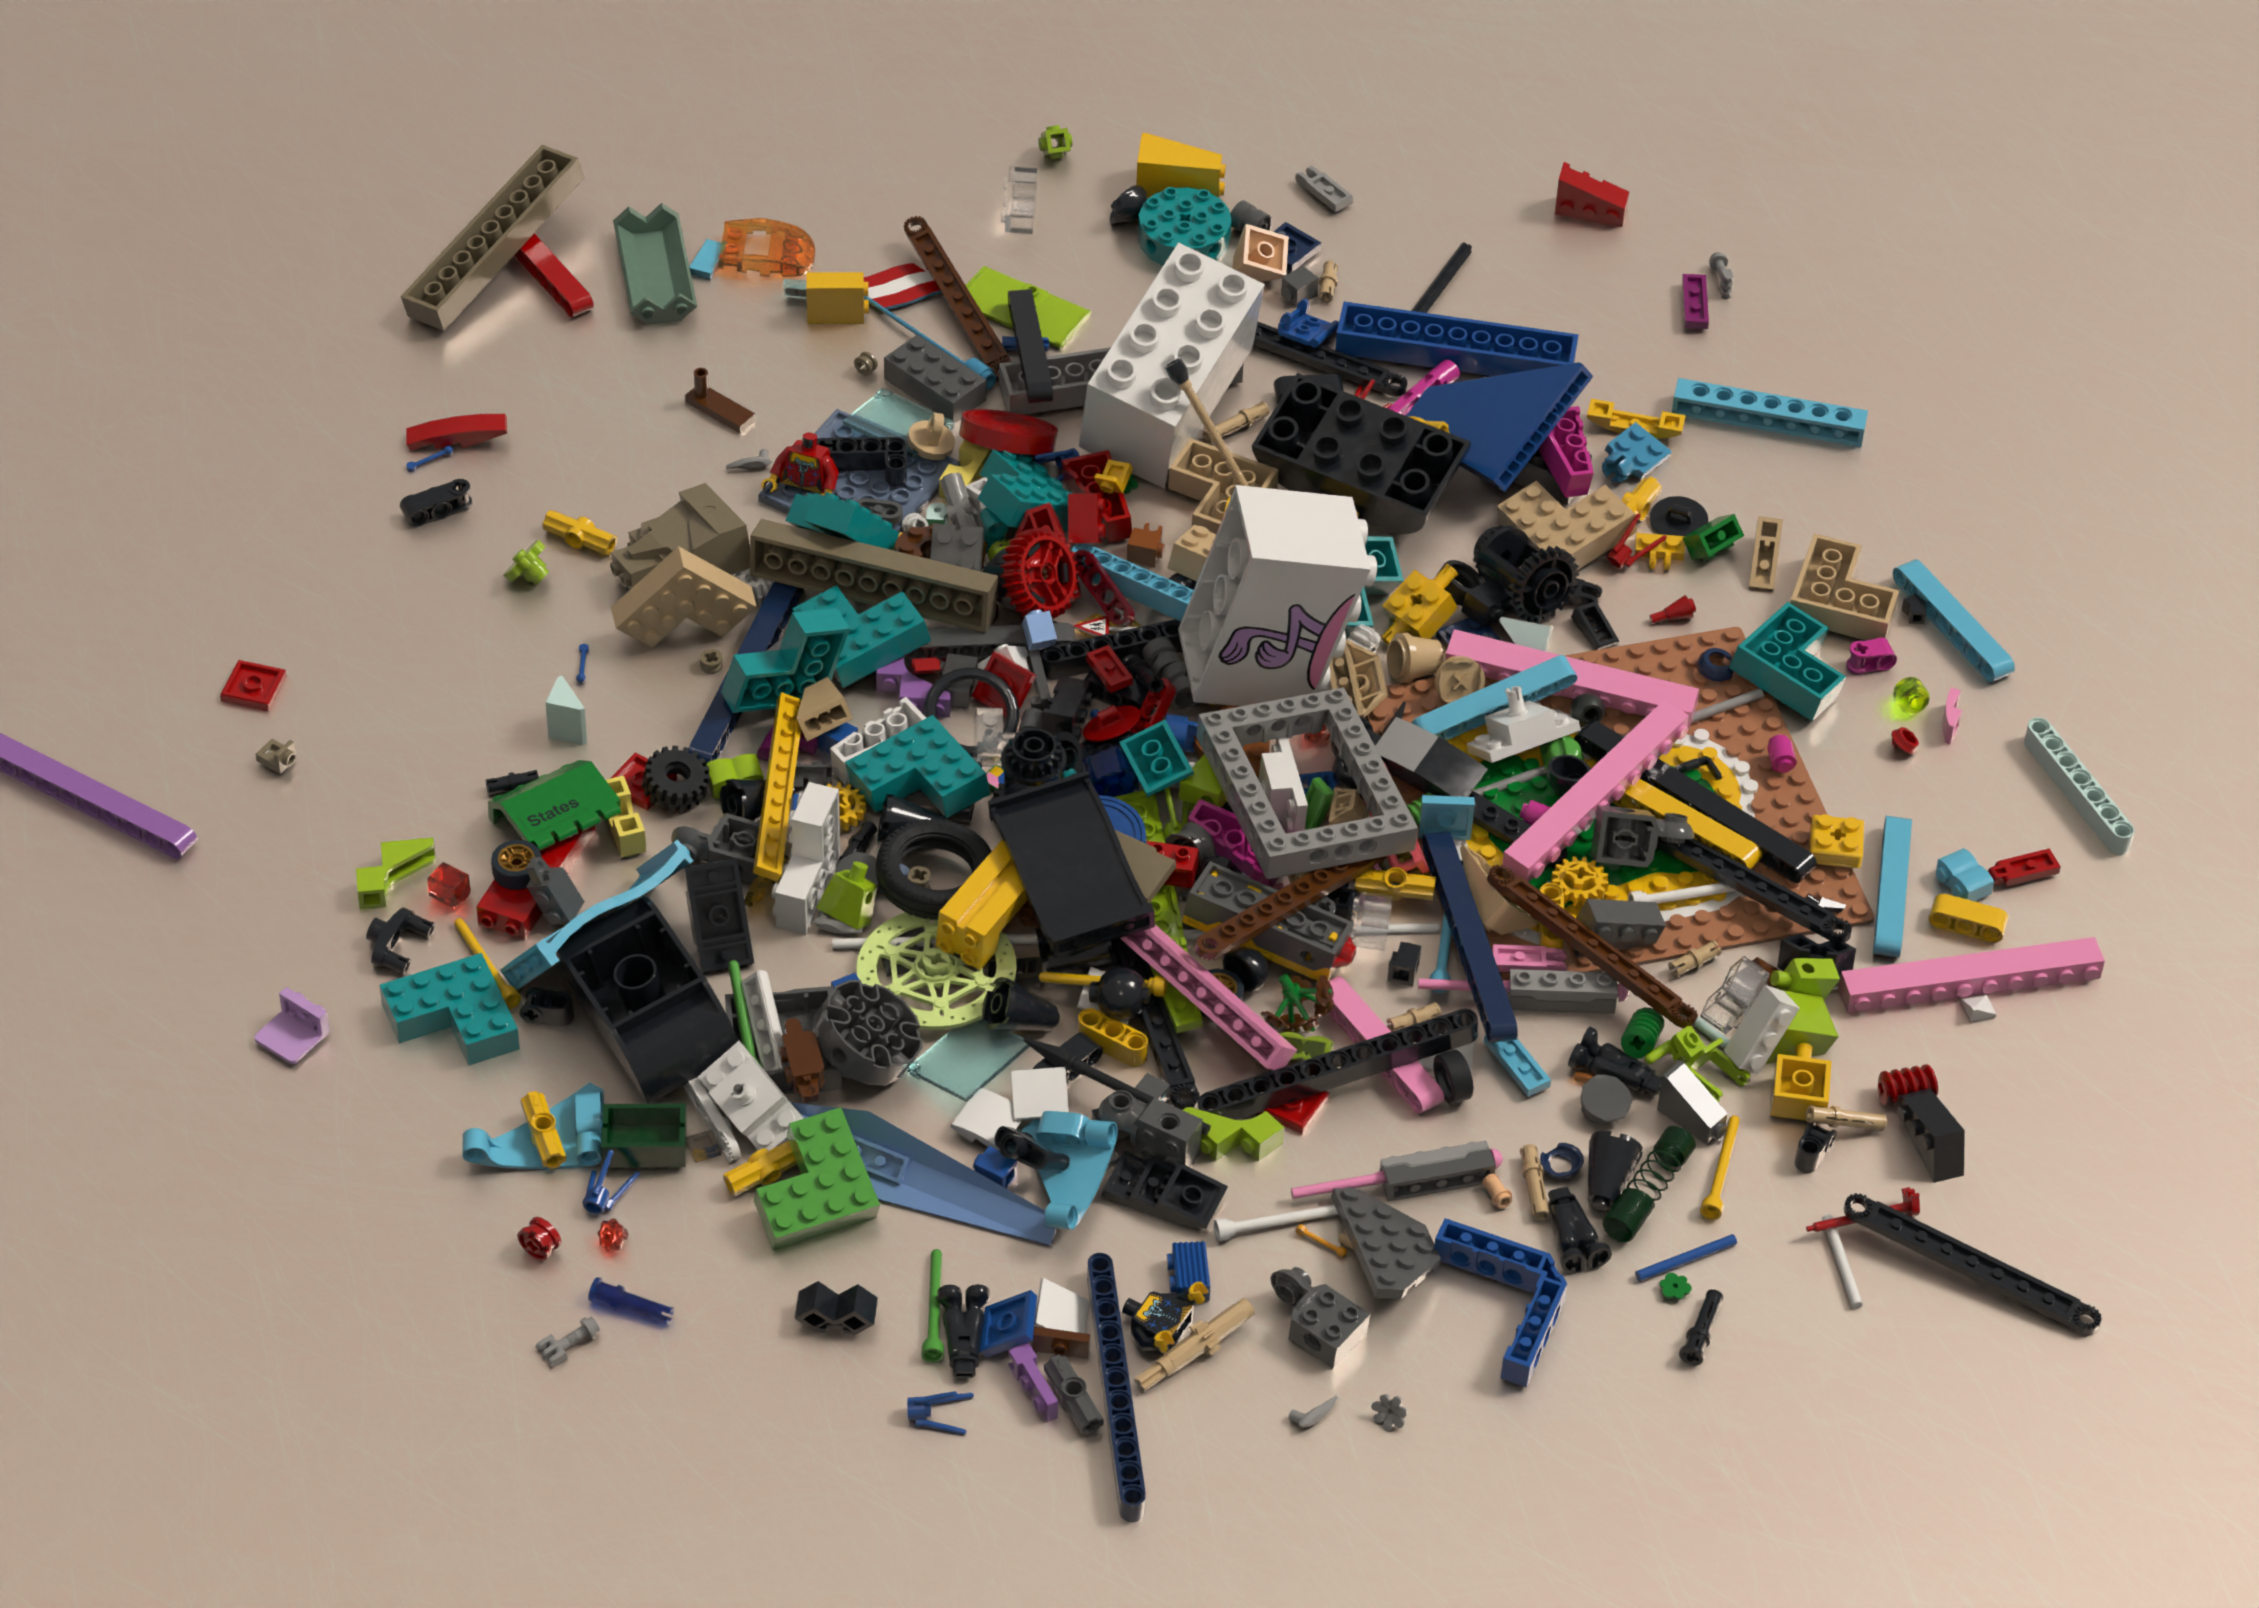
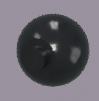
M1125 967L1113 968L1101 976L1099 982L1092 981L1089 987L1090 1003H1097L1100 1011L1105 1016L1118 1021H1127L1135 1018L1144 1010L1145 1005L1150 1003L1151 989L1147 988L1143 977L1138 972Z

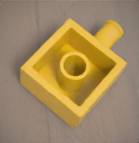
M1806 1043L1796 1045L1795 1056L1778 1054L1774 1070L1770 1116L1806 1120L1808 1106L1828 1108L1832 1061L1811 1058L1813 1048Z

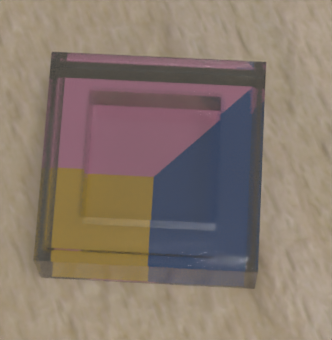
M712 1129L687 1136V1146L695 1163L721 1155V1148Z

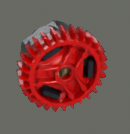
M1033 528L1016 534L1015 538L1009 541L1010 545L1000 550L983 568L984 573L998 576L997 602L1011 611L1022 612V617H1025V615L1034 610L1050 611L1052 619L1065 614V611L1071 608L1070 602L1075 601L1073 594L1078 592L1075 584L1080 583L1076 579V574L1079 571L1075 569V564L1078 562L1073 561L1072 558L1075 552L1069 551L1070 544H1064L1065 537H1059L1058 532H1052L1051 529Z

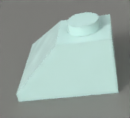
M1505 617L1500 618V623L1515 644L1547 652L1553 626Z

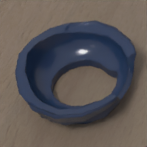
M1720 648L1707 649L1701 653L1696 665L1698 672L1702 676L1719 682L1733 677V670L1729 666H1716L1709 660L1710 655L1719 654L1727 658L1731 664L1733 658L1730 653Z
M1558 1143L1557 1147L1548 1153H1541L1540 1162L1547 1175L1557 1180H1567L1580 1172L1584 1164V1156L1580 1149L1574 1145ZM1560 1157L1570 1162L1572 1168L1568 1172L1557 1173L1551 1168L1549 1161L1552 1158Z

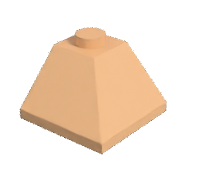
M1246 224L1233 256L1232 269L1259 282L1281 279L1286 276L1289 237Z

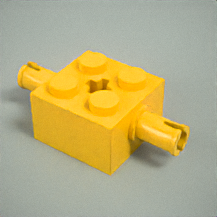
M1446 564L1434 579H1428L1414 569L1385 601L1382 607L1389 619L1394 623L1380 637L1384 643L1388 645L1395 634L1405 632L1414 637L1431 639L1451 617L1458 607L1451 594L1444 589L1458 575L1452 566L1450 567L1449 564Z

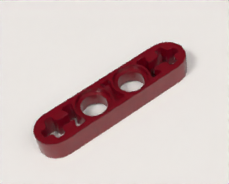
M1086 550L1076 551L1072 558L1073 561L1078 562L1075 564L1076 571H1079L1077 575L1113 624L1120 627L1131 625L1135 618V612L1093 553ZM1083 557L1086 558L1084 561H1085V563H1086V565H1087L1088 567H1091L1090 569H1088L1087 567L1082 566V564H1083V561H1082ZM1100 573L1101 580L1099 584L1093 586V576ZM1109 591H1113V600L1106 604L1105 595ZM1115 608H1118L1119 610L1124 611V613H1123L1124 618H1123L1122 620L1120 619V618H1121V614H1120L1119 611L1116 610Z

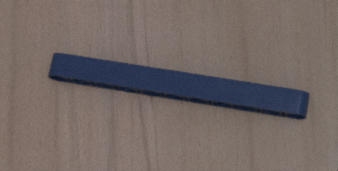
M774 581L737 654L764 652L777 643L792 615V608L797 606L804 588ZM727 673L689 746L688 753L697 752L699 754L698 759L703 757L706 763L719 759L742 712L733 713L721 693Z
M1450 831L1423 834L1422 845L1431 876L1436 877L1435 887L1489 1043L1517 1040V1022Z
M1095 1253L1088 1259L1087 1284L1118 1509L1123 1520L1137 1522L1145 1515L1146 1492L1114 1267L1109 1255Z

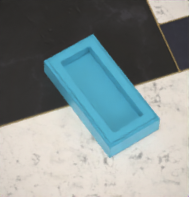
M707 239L689 266L691 275L711 280L728 253L729 245Z

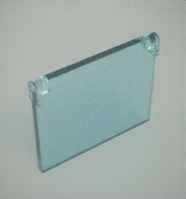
M881 388L874 397L844 419L843 425L868 437H900L906 441L907 455L916 458L918 452L914 448L912 451L907 443L909 428L916 422L929 420L933 411ZM944 417V426L951 431L955 426V421Z
M982 1018L974 1023L951 1029L907 1068V1072L911 1076L919 1080L922 1079L967 1102L1030 1046L1023 1041L1024 1038L1010 1031L987 1029L986 1025H988V1022Z

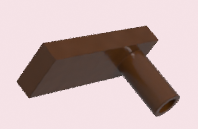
M697 368L694 370V388L685 394L686 403L738 433L743 432L756 421V414L709 387L707 369Z

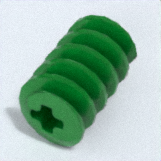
M1648 1007L1634 1012L1621 1037L1623 1051L1637 1059H1641L1653 1051L1665 1026L1663 1016L1653 1008Z

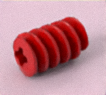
M1928 1064L1922 1065L1921 1068L1913 1066L1911 1069L1905 1067L1900 1071L1893 1069L1890 1073L1882 1071L1878 1077V1095L1883 1106L1887 1105V1097H1890L1891 1102L1896 1104L1898 1095L1929 1088L1936 1096L1938 1095V1081L1933 1069Z

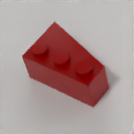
M1564 162L1558 180L1555 214L1622 227L1628 208L1630 192L1605 180L1600 182L1589 177L1590 173L1585 171L1580 173L1570 168V164Z

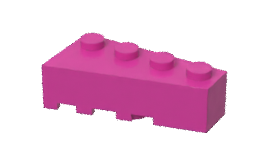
M1579 406L1570 407L1538 448L1565 498L1588 495L1594 474L1590 454L1586 448L1587 440L1583 434L1584 426L1583 421L1580 420Z
M1199 799L1188 817V823L1194 822L1200 825L1211 835L1218 856L1230 859L1241 872L1251 879L1273 888L1279 877L1266 879L1235 814Z

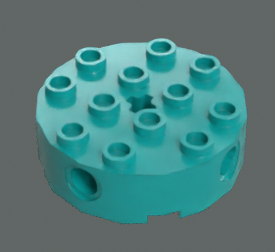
M1168 187L1164 191L1148 198L1142 205L1138 219L1140 248L1149 259L1164 266L1178 242L1218 261L1226 254L1231 239L1232 220L1229 208L1220 198L1212 195L1206 189Z

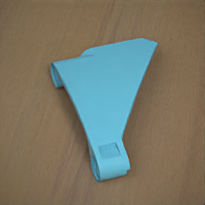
M589 1082L580 1090L549 1109L550 1113L555 1117L556 1130L566 1154V1162L562 1163L559 1168L554 1169L588 1167L601 1162L604 1091L602 1088ZM527 1122L493 1139L487 1132L479 1128H471L463 1133L462 1157L467 1162L502 1168L549 1169L542 1165L537 1148L531 1141V1131Z
M1044 1111L1041 1120H1033L1022 1129V1132L1031 1134L1033 1139L1053 1152L1063 1153L1070 1158L1069 1167L1064 1171L1038 1169L1051 1201L1045 1211L1046 1225L1044 1226L1047 1228L1073 1230L1084 1216L1100 1186L1117 1140L1118 1129L1116 1123L1112 1121L1090 1120L1079 1113Z

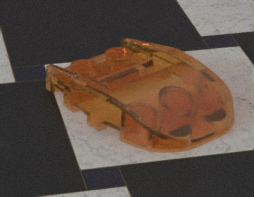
M766 218L724 222L718 268L723 269L724 265L737 267V272L747 274V270L760 272V276L770 277V273H780L782 277L802 276L812 269L815 259V245L808 233L800 227ZM753 231H766V234L771 235L768 256L744 254L747 234H753Z

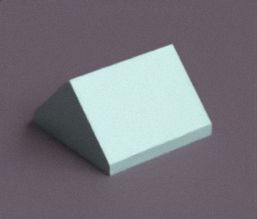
M559 676L545 702L548 738L580 745L587 744L585 708L564 677Z

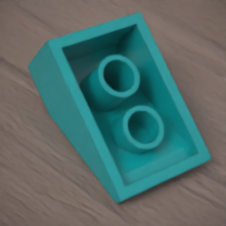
M1166 720L1119 742L1128 763L1148 797L1194 774Z

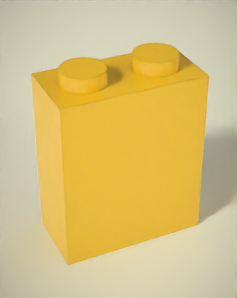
M807 272V324L864 323V314H869V300H864V296H868V282H864V272Z

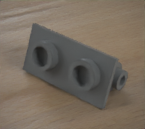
M821 761L813 762L812 764L796 762L793 788H803V779H808V782L827 786L829 783L832 785V765H827V763Z

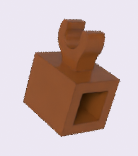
M1146 523L1144 529L1133 527L1127 543V561L1156 567L1158 559L1163 558L1165 552V544L1162 543V526L1159 525L1156 531L1149 530L1150 523Z

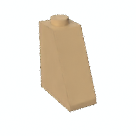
M827 677L804 689L796 719L806 741H809L852 720L853 717L844 697Z

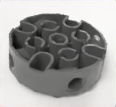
M848 980L836 985L813 1016V1033L816 1035L821 1056L837 1068L843 1077L851 1078L867 1085L884 1086L899 1080L922 1050L923 1039H920L918 1031L920 1024L917 1016L903 999L888 988L878 984L872 987L862 984L861 980Z

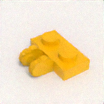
M1636 533L1635 554L1663 535ZM1666 535L1667 539L1643 555L1642 557L1649 558V569H1654L1656 566V558L1664 559V570H1670L1671 560L1684 561L1685 543L1682 539L1684 536Z

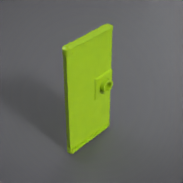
M987 266L982 267L966 284V287L986 318L1012 329L1008 306V291L1032 289L1042 337L1049 338V345L1060 350L1091 316V310L1054 296L1029 283L1026 284L990 269Z

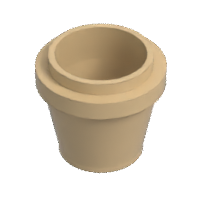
M1397 633L1389 642L1387 665L1391 676L1398 683H1410L1413 679L1436 674V671L1444 662L1443 648L1438 640L1414 637L1409 633Z

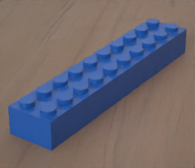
M1344 301L1336 334L1335 350L1354 357L1435 368L1439 363L1447 359L1454 362L1460 372L1498 376L1575 363L1579 334Z

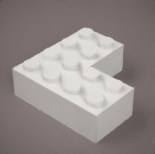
M808 782L804 792L801 791L799 793L797 808L792 810L789 815L788 825L792 828L789 835V843H792L790 861L788 864H784L781 880L779 883H775L772 891V898L775 899L773 916H776V927L805 935L818 910L816 907L834 875L840 858L839 789Z

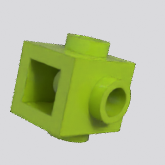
M1060 125L1046 127L1047 131L1042 132L1041 137L1038 138L1040 151H1043L1044 156L1050 155L1051 159L1064 158V153L1071 151L1073 145L1072 136L1068 133V128L1060 129ZM1051 139L1056 140V147H1052Z

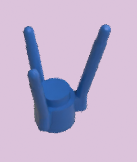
M1071 448L1065 451L1035 455L1037 460L1033 461L1036 464L1055 461L1057 467L1062 470L1061 460L1080 455L1075 448ZM1063 473L1056 478L1060 482L1063 480Z
M613 1150L608 1151L595 1186L597 1172L593 1170L589 1178L586 1195L582 1203L583 1207L592 1214L601 1215L604 1210L611 1211L614 1203L640 1175V1172L636 1171L610 1198L608 1189L603 1187L602 1184L613 1156Z
M956 1391L925 1397H908V1420H915L916 1427L926 1426L965 1435L967 1432L965 1429L926 1420V1417H932V1404L973 1398L974 1394H957Z

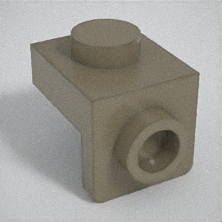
M271 739L255 754L257 762L279 774L287 767L292 766L297 759L295 742L292 740L283 745Z

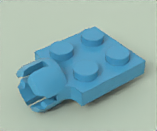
M1635 422L1607 444L1605 451L1609 456L1602 463V472L1606 478L1613 473L1617 474L1610 480L1613 483L1623 482L1632 475L1642 480L1666 461L1672 451Z

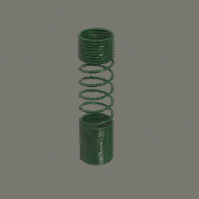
M1669 1126L1665 1129L1654 1145L1653 1151L1647 1155L1646 1161L1641 1164L1640 1170L1634 1174L1633 1180L1627 1184V1188L1622 1191L1607 1215H1605L1602 1225L1610 1237L1620 1242H1631L1655 1208L1654 1201L1661 1199L1662 1194L1660 1191L1668 1189L1667 1182H1671L1675 1178L1673 1172L1681 1170V1166L1687 1162L1696 1148L1695 1139L1687 1130L1678 1126ZM1654 1154L1656 1160H1649V1157ZM1656 1154H1657V1156H1658L1663 1162H1660V1161L1658 1160V1158L1656 1157ZM1649 1162H1657L1661 1167L1670 1171L1672 1178L1666 1180L1662 1175L1653 1171ZM1647 1163L1650 1170L1643 1169V1166ZM1668 1165L1679 1168L1677 1170H1672ZM1642 1172H1651L1655 1177L1664 1181L1666 1187L1658 1189L1656 1185L1644 1178ZM1640 1173L1643 1179H1636V1176ZM1636 1181H1643L1654 1190H1657L1659 1197L1653 1199L1644 1191L1639 1190ZM1633 1182H1634V1185H1635L1636 1189H1635V1188H1629L1630 1185H1631Z

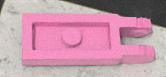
M1493 944L1492 953L1499 972H1510V969L1567 971V966L1564 963L1567 954L1565 950L1560 948Z

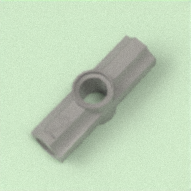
M958 472L943 476L940 482L948 503L946 511L951 522L956 525L957 529H960V525L979 527L976 519L978 515L977 508L973 499L968 495L962 474Z

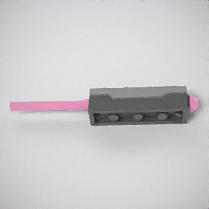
M1510 969L1509 980L1502 981L1506 993H1508L1512 1010L1615 1014L1617 997L1618 1002H1623L1629 996V990L1622 984H1617V981L1606 972ZM1418 978V989L1471 991L1467 980Z
M1487 1141L1469 1142L1452 1147L1446 1146L1440 1149L1424 1152L1418 1151L1402 1156H1390L1381 1159L1380 1171L1375 1174L1291 1188L1292 1199L1331 1193L1333 1188H1360L1382 1184L1387 1201L1389 1202L1482 1185V1181L1487 1175L1495 1174V1169L1501 1166L1503 1157L1498 1150L1489 1149Z

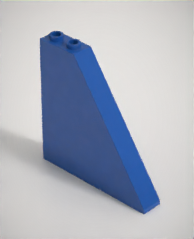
M1578 362L1431 386L1424 391L1406 416L1419 417L1425 421H1443L1448 424L1450 434L1471 441L1470 450L1460 466L1505 492L1594 376L1582 363Z

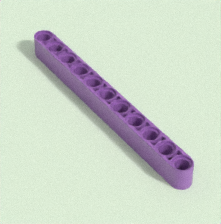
M0 733L1 772L172 858L180 859L197 842V835L187 825Z

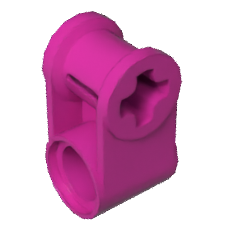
M1884 637L1866 641H1855L1850 645L1849 651L1851 656L1846 662V668L1853 674H1864L1880 670L1886 671L1896 665L1897 656L1888 640Z

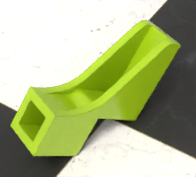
M434 838L381 842L382 866L356 868L359 908L386 907L387 893L395 883L433 864L436 860Z
M1192 1107L1183 1109V1111L1201 1118L1203 1122L1211 1125L1209 1133L1207 1135L1202 1134L1201 1151L1209 1154L1215 1161L1239 1145L1242 1146L1246 1153L1252 1154L1258 1161L1283 1145L1284 1126L1267 1111L1248 1120H1233Z

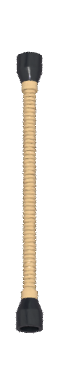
M1177 358L1168 363L1164 369L1170 379L1177 383L1181 390L1185 391L1186 397H1188L1189 402L1193 405L1192 407L1196 410L1197 416H1199L1200 421L1204 424L1203 426L1207 429L1222 459H1224L1225 464L1229 467L1228 469L1234 475L1233 478H1235L1236 483L1241 486H1250L1246 483L1247 480H1245L1237 464H1235L1236 461H1234L1233 456L1229 453L1230 451L1224 445L1225 442H1223L1222 437L1218 434L1219 432L1213 426L1214 423H1212L1211 418L1207 415L1208 413L1202 407L1203 404H1201L1200 399L1196 396L1197 394L1191 388L1192 383L1189 379L1188 369L1182 358Z

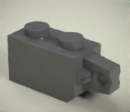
M533 857L526 867L531 879L526 886L550 925L568 924L576 917L585 901L563 867L550 868L541 857Z

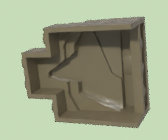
M706 483L680 491V502L661 516L641 523V528L628 532L630 542L627 543V547L611 552L612 562L610 563L612 574L621 580L625 588L627 587L630 590L678 546L730 575L750 568V544L747 525Z

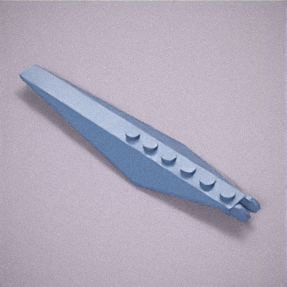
M791 1102L804 1118L838 1108ZM842 1108L879 1200L1051 1245L1057 1228H1047L1044 1226L1046 1225L1045 1210L869 1111Z

